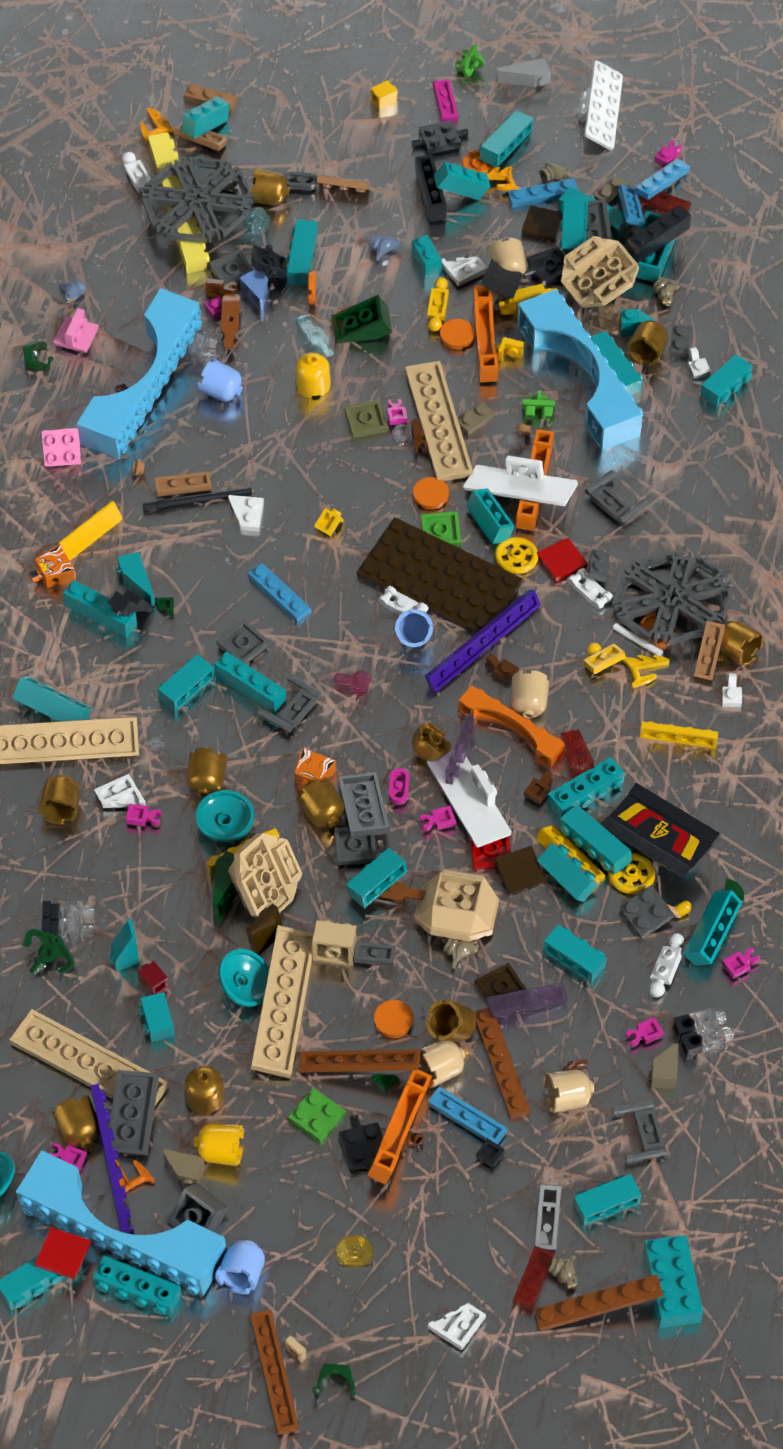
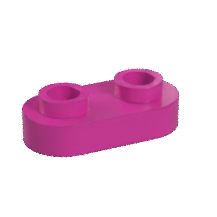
M397 768L390 774L389 800L395 805H402L408 800L409 773L405 769Z

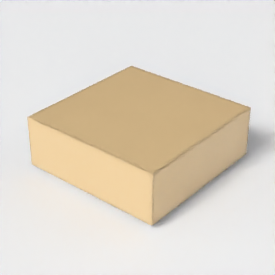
M290 1335L285 1340L286 1351L297 1361L302 1362L306 1358V1349Z

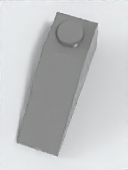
M545 57L500 67L496 70V81L498 83L536 87L549 84L551 79V70Z
M540 1184L535 1248L556 1250L561 1185Z

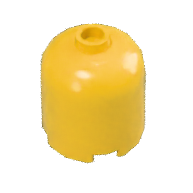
M310 352L304 354L296 363L295 385L297 391L302 396L308 398L325 395L331 386L330 365L327 359L319 353Z
M206 1124L203 1126L199 1136L194 1138V1148H197L199 1157L204 1158V1161L208 1163L229 1166L240 1165L243 1148L239 1147L240 1138L244 1139L243 1126L230 1124Z

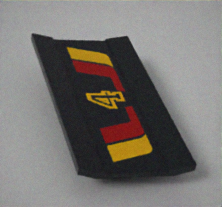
M638 783L634 784L625 799L609 817H606L600 823L612 835L681 878L686 877L692 872L721 836L718 831Z

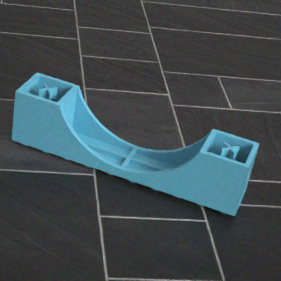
M162 288L159 289L144 314L147 336L157 348L154 363L147 374L130 388L112 395L93 396L77 422L81 445L117 459L121 457L122 453L124 454L127 451L128 443L135 438L136 430L144 423L145 415L151 411L153 402L161 394L162 387L168 383L170 374L176 370L179 359L184 357L187 346L193 342L196 331H199L202 327L199 302Z
M557 289L518 303L517 327L533 351H548L564 355L580 364L593 379L597 390L586 405L585 427L600 450L603 452L640 437L643 417L642 409L637 407L633 396L628 394L624 383L619 381L615 370L610 368L606 357L601 355L597 344L592 342L590 334L584 330L581 321L575 317L572 308L568 307L564 296L560 295Z
M42 1150L16 1191L21 1210L26 1215H35L47 1225L53 1224L59 1230L89 1239L97 1249L101 1251L107 1250L120 1260L124 1258L130 1261L136 1268L141 1269L143 1267L154 1276H161L171 1283L184 1287L192 1295L199 1294L204 1296L227 1251L225 1237L189 1220L171 1230L151 1235L127 1234L104 1225L91 1214L82 1200V1182L78 1167Z

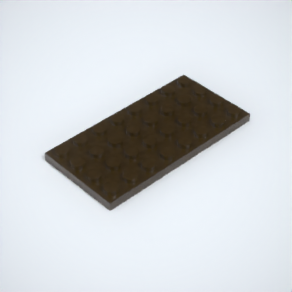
M396 517L392 519L356 572L358 577L383 589L392 586L397 592L418 603L426 604L428 611L475 634L506 609L523 583V578Z

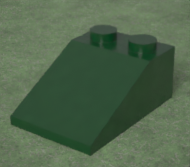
M375 295L331 315L337 343L375 340L392 333L388 306L379 295Z
M227 850L215 862L212 907L213 921L216 925H218L238 896V892L228 872L234 861V854Z

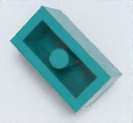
M425 235L413 239L411 254L424 277L428 278L440 274L442 259L429 236Z
M164 992L141 998V1006H138L140 1018H145L146 1023L143 1024L145 1035H149L151 1042L174 1037V1026Z

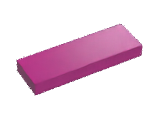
M450 80L433 81V89L441 121L458 120V112Z

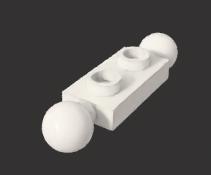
M132 152L124 153L122 156V161L125 164L124 169L138 193L148 194L144 193L143 188L151 178L141 160L136 161V157Z
M674 933L669 937L670 946L662 947L650 976L652 983L649 986V993L653 997L658 998L664 994L665 987L663 984L671 985L683 955L681 947L684 945L685 940L679 933Z

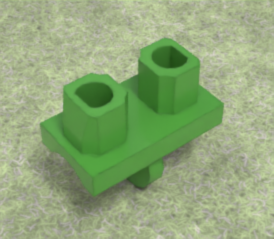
M472 45L469 50L464 49L462 51L461 57L463 61H456L455 68L457 72H463L465 78H470L474 69L484 66L485 61L483 55L478 54L477 45Z
M537 390V395L530 394V399H523L522 410H524L525 418L533 419L535 418V411H542V419H551L553 411H555V400H548V395H541V390Z

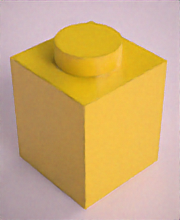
M388 80L371 88V101L379 110H382L397 102V88Z

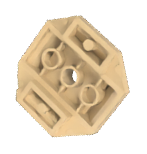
M593 236L565 255L561 282L581 308L602 307L633 286L639 266L619 241Z
M257 833L234 854V861L228 870L244 908L255 918H258L272 903L278 907L279 913L293 901L297 882L300 881L302 871L288 840L265 833Z
M443 870L421 886V890L425 891L423 900H418L414 922L421 925L430 935L464 941H473L483 936L492 935L499 898L484 876Z

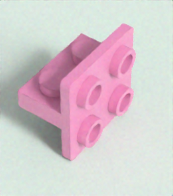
M78 308L73 318L65 317L53 341L54 345L87 353L99 328L98 324L87 322L85 310Z
M78 428L42 431L45 466L81 464Z

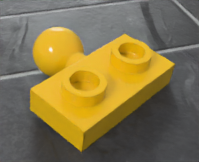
M590 643L587 646L589 657L583 659L586 668L593 674H596L625 659L626 656L625 652L615 643L603 650L598 643Z

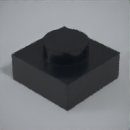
M487 1139L476 1153V1158L494 1168L503 1156L505 1149Z

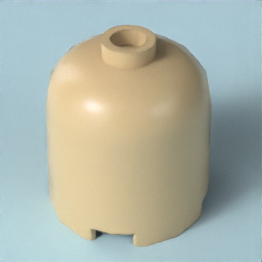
M508 238L509 241L501 242L499 239L491 244L489 247L490 261L492 259L498 262L502 268L508 271H519L523 275L525 274L526 261L524 248L520 240Z
M531 670L530 674H522L523 671H519L512 676L511 707L520 716L531 719L541 715L546 710L549 681L547 680V675L542 672Z
M441 1040L419 1049L421 1058L418 1070L432 1076L429 1088H433L459 1075L464 1068L465 1053L461 1047H458L451 1040Z
M581 1070L546 1073L543 1078V1088H547L548 1092L545 1102L549 1112L559 1113L583 1108L589 1104L592 1093H594L593 1082Z

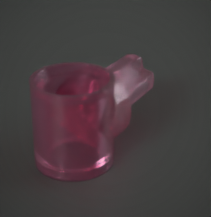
M362 670L356 671L352 676L335 673L333 682L350 686V690L354 694L364 696L368 692L372 676L370 673Z

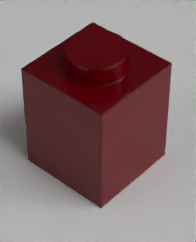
M155 961L145 964L139 969L138 980L150 996L159 994L169 988L168 977Z

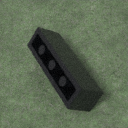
M432 154L415 157V173L429 222L446 219L447 212L443 191L437 188L434 174L437 170Z
M680 205L676 206L628 238L627 252L637 263L641 262L689 230L691 214Z

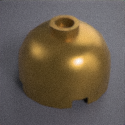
M423 723L412 736L413 750L416 756L423 760L437 761L449 752L450 742L449 740L446 742L444 739L445 733L439 727L432 723L427 725Z

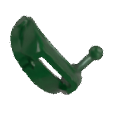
M42 341L22 346L26 366L35 371H49L51 369L50 364L54 360L52 356L48 357V362L45 364L38 361L32 354L35 350L46 348L47 343Z
M324 1364L318 1377L317 1386L312 1388L313 1393L319 1396V1386L322 1380L329 1375L337 1374L344 1376L349 1381L351 1386L350 1397L353 1398L355 1396V1384L350 1366Z

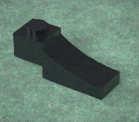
M129 589L123 595L116 591L108 602L113 607L112 611L119 616L124 614L129 617L130 614L139 611L151 613L154 609V606Z

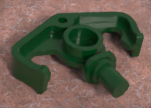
M38 929L27 931L23 946L29 947L32 944L31 939L33 936H37L42 943L38 949L39 958H34L35 964L29 970L33 975H36L41 968L47 967L45 962H52L58 956L67 960V964L60 966L58 969L60 975L74 968L75 959L61 936Z

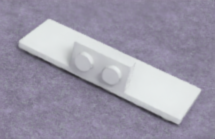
M596 60L593 63L591 86L586 91H583L579 97L578 120L582 123L586 121L585 137L612 151L615 143L623 75Z
M507 456L505 460L507 469L476 465L473 474L469 476L463 487L464 490L468 491L488 488L492 495L565 506L576 489L578 481L544 475L542 461Z
M462 749L449 752L437 761H427L429 769L476 847H481L511 835L509 826L495 805V796L497 795L495 786L490 784L486 771H482L479 764L474 766L470 764Z

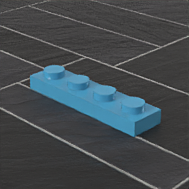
M675 159L635 186L634 192L649 200L690 171V166L679 159Z
M572 178L508 191V197L512 208L560 199L569 187L576 190L579 189L575 179Z
M620 184L618 192L625 221L631 226L642 227L644 218L638 195L634 192L635 189Z
M263 563L248 572V577L296 622H299L311 613V607Z
M440 1086L428 1100V1106L485 1141L489 1139L498 1145L507 1133L508 1128Z

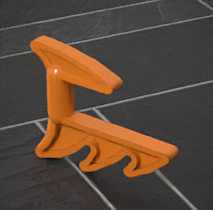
M115 1160L116 1167H120L118 1161ZM136 1160L133 1161V1164L139 1176L129 1181L121 1168L123 1179H119L120 1186H125L126 1192L144 1182L155 1183L151 1174Z

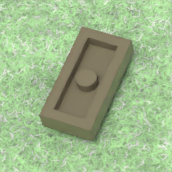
M614 176L594 195V198L596 200L605 198L607 204L611 205L620 197L618 192L620 184L629 187V183Z
M482 402L458 419L460 429L469 436L494 418L495 412Z

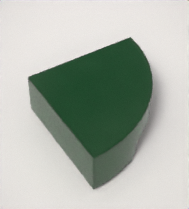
M174 597L155 598V605L161 613L167 616H174Z
M726 878L725 890H732L741 901H744L742 887L736 881Z
M380 1073L372 1076V1081L386 1094L400 1083V1078L393 1074Z

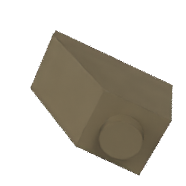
M674 1043L653 1060L652 1067H648V1080H651V1088L676 1089L678 1043Z
M164 1149V1162L177 1183L184 1188L196 1183L200 1185L205 1169L204 1158Z

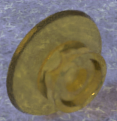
M358 1235L345 1237L338 1243L336 1248L338 1260L347 1267L365 1266L372 1260L374 1255V1248L371 1242Z

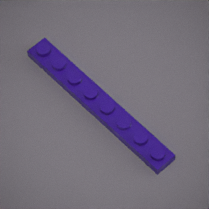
M529 589L427 673L425 679L430 690L433 692L440 690L540 607L541 604L535 590Z
M99 1083L91 1085V1091L120 1231L135 1235L133 1225H128L127 1219L131 1218L129 1205L124 1206L123 1199L127 1198L125 1186H120L119 1179H123L121 1167H116L115 1160L119 1158L117 1148H112L111 1141L115 1140L113 1129H108L107 1122L111 1121L109 1109H104L103 1102H107L105 1090H100Z

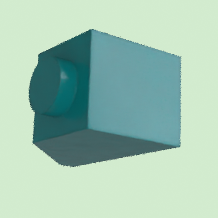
M620 309V337H631L640 323L655 320L639 309Z

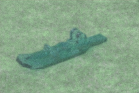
M304 315L295 320V323L303 331L305 337L315 347L316 353H323L327 359L335 356L329 346L328 336L312 315Z

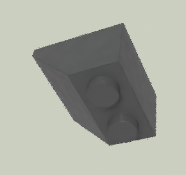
M196 1183L184 1188L167 1222L175 1228L189 1220L213 1232L221 1223L229 1207Z

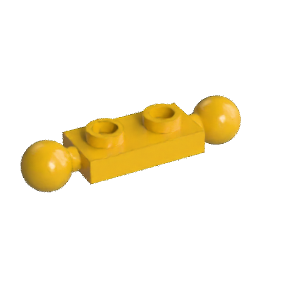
M443 277L437 278L434 282L435 288H431L427 319H430L428 321V328L433 332L439 331L442 326L441 321H445L449 289H447L448 281Z

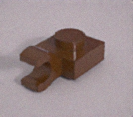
M206 279V297L217 298L220 296L223 298L226 294H235L237 283L231 282L224 285V280Z
M419 420L411 421V434L415 453H418L419 447H423L425 452H427L428 443L422 439L424 438L423 427H420Z
M491 653L485 659L487 660L485 666L494 670L493 676L507 685L512 681V676L519 672L517 666L505 659L500 662Z
M545 771L540 780L534 778L525 789L524 796L540 805L550 792L551 787L549 785L553 781L551 778L553 774Z

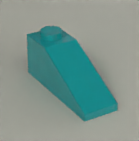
M139 552L117 557L118 565H115L117 575L122 577L123 583L142 599L155 606L154 593Z
M132 919L126 921L110 945L111 953H108L110 965L114 964L116 972L140 966L137 938Z

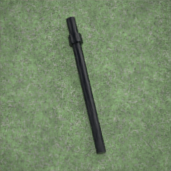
M251 487L171 499L158 498L156 501L143 502L142 506L143 510L158 508L159 510L165 509L167 506L228 498L229 495L252 494Z

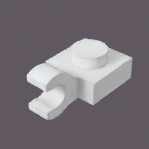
M696 347L690 348L691 354H688L690 359L688 369L693 380L710 376L711 370L706 359L699 358Z
M729 673L728 687L722 688V707L741 708L742 687H736V674Z

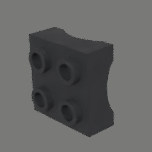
M491 259L481 284L489 290L500 292L504 297L514 298L523 273L508 271L502 268L498 262Z

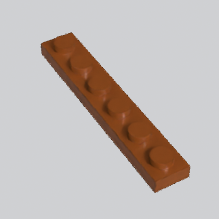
M493 1007L473 1011L477 1029L510 1119L530 1114L529 1105Z
M419 1049L305 1051L301 1053L298 1069L300 1072L418 1070L421 1053Z
M658 1274L536 1308L535 1312L539 1329L544 1331L660 1298L664 1295Z
M266 1310L252 1313L250 1317L277 1433L281 1435L299 1431L272 1311Z

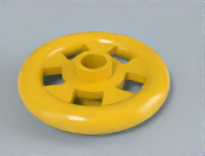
M511 537L499 543L494 552L497 565L513 574H522L530 571L537 564L539 557L536 546L531 541L521 537ZM512 545L513 548L508 551L506 547ZM520 545L525 546L527 549L523 550L520 548ZM507 555L508 560L503 561L502 556ZM526 555L531 556L530 561L525 560ZM513 563H515V564L521 563V566H520V567H514V566H513Z
M631 853V861L639 862L638 866L629 863L622 871L615 875L608 870V877L611 884L620 892L639 894L653 884L655 869L646 857ZM646 869L647 875L642 876L641 870ZM623 877L627 882L622 884L618 879ZM638 880H640L641 885H633V882H637Z

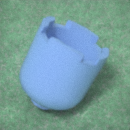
M213 358L212 362H208L201 374L204 377L202 384L198 382L197 385L198 391L222 402L233 400L243 390L240 373Z
M416 609L408 610L401 614L395 625V631L400 642L410 647L425 644L432 636L434 629L431 617L424 611Z
M238 1240L231 1243L216 1271V1280L221 1286L224 1283L231 1287L230 1291L233 1293L248 1295L257 1286L265 1263L264 1252L253 1241Z

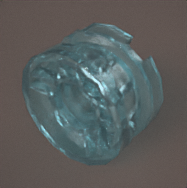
M256 207L251 210L250 215L244 220V224L254 235H258L268 229L271 224V217L263 208Z

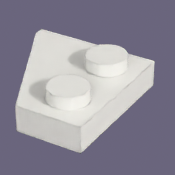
M478 256L456 258V261L442 259V268L457 286L485 274L488 268Z
M229 495V504H231L233 513L238 519L240 529L259 532L264 498Z
M129 774L94 789V794L103 808L129 807V803L146 806L145 800Z
M467 1303L459 1307L457 1311L445 1314L444 1318L436 1322L431 1321L428 1324V1329L462 1350L485 1320L486 1314Z

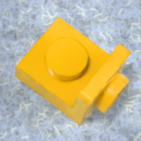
M503 337L501 344L498 343L496 348L498 361L502 362L504 354L522 358L524 342Z
M325 508L314 527L331 537L339 522H344V519L341 517L342 513L334 508L331 510Z

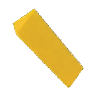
M111 501L58 543L61 545L69 561L122 520L115 502Z
M555 825L541 828L536 840L545 849L552 843L562 844L569 850L568 854L572 858L576 857L583 864L581 867L585 871L589 870L595 875L596 878L594 880L597 883L605 878V874Z

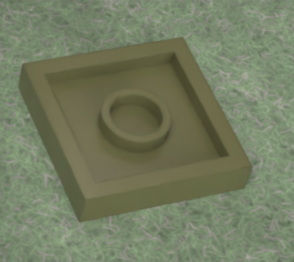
M380 400L345 406V413L353 438L388 432V425Z

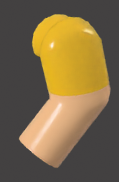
M683 901L675 907L667 904L674 913L675 918H681L691 911V903L689 901Z

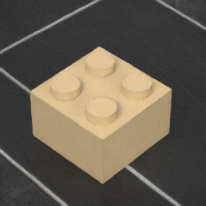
M317 920L312 941L313 961L352 967L356 946V926L348 923L338 924L328 920Z

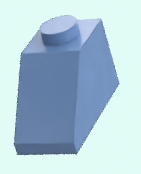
M255 269L240 277V289L261 311L264 309L267 296L268 278L264 273Z

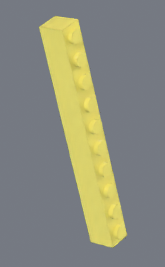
M168 132L148 136L149 150L156 173L158 174L171 161L175 166L174 161L176 159L179 161L178 153L173 150L175 149L174 140L170 139ZM175 175L169 176L160 184L162 187L182 189L178 177ZM166 205L168 213L175 207ZM194 215L177 230L179 233L198 235L201 233L200 227L196 225L198 223ZM177 240L186 273L190 274L207 270V263L210 260L208 252H204L206 249L205 243Z

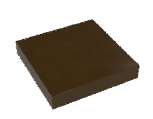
M530 205L521 234L555 242L560 222L563 220V214L559 211Z
M532 846L495 858V863L509 896L546 883V878Z
M273 903L246 928L251 950L258 955L274 941L277 926H283L278 907Z
M509 963L474 980L475 986L488 1005L493 1007L495 1014L529 997L528 990Z

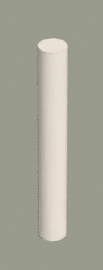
M618 623L614 624L613 630L655 655L661 656L663 654V650Z

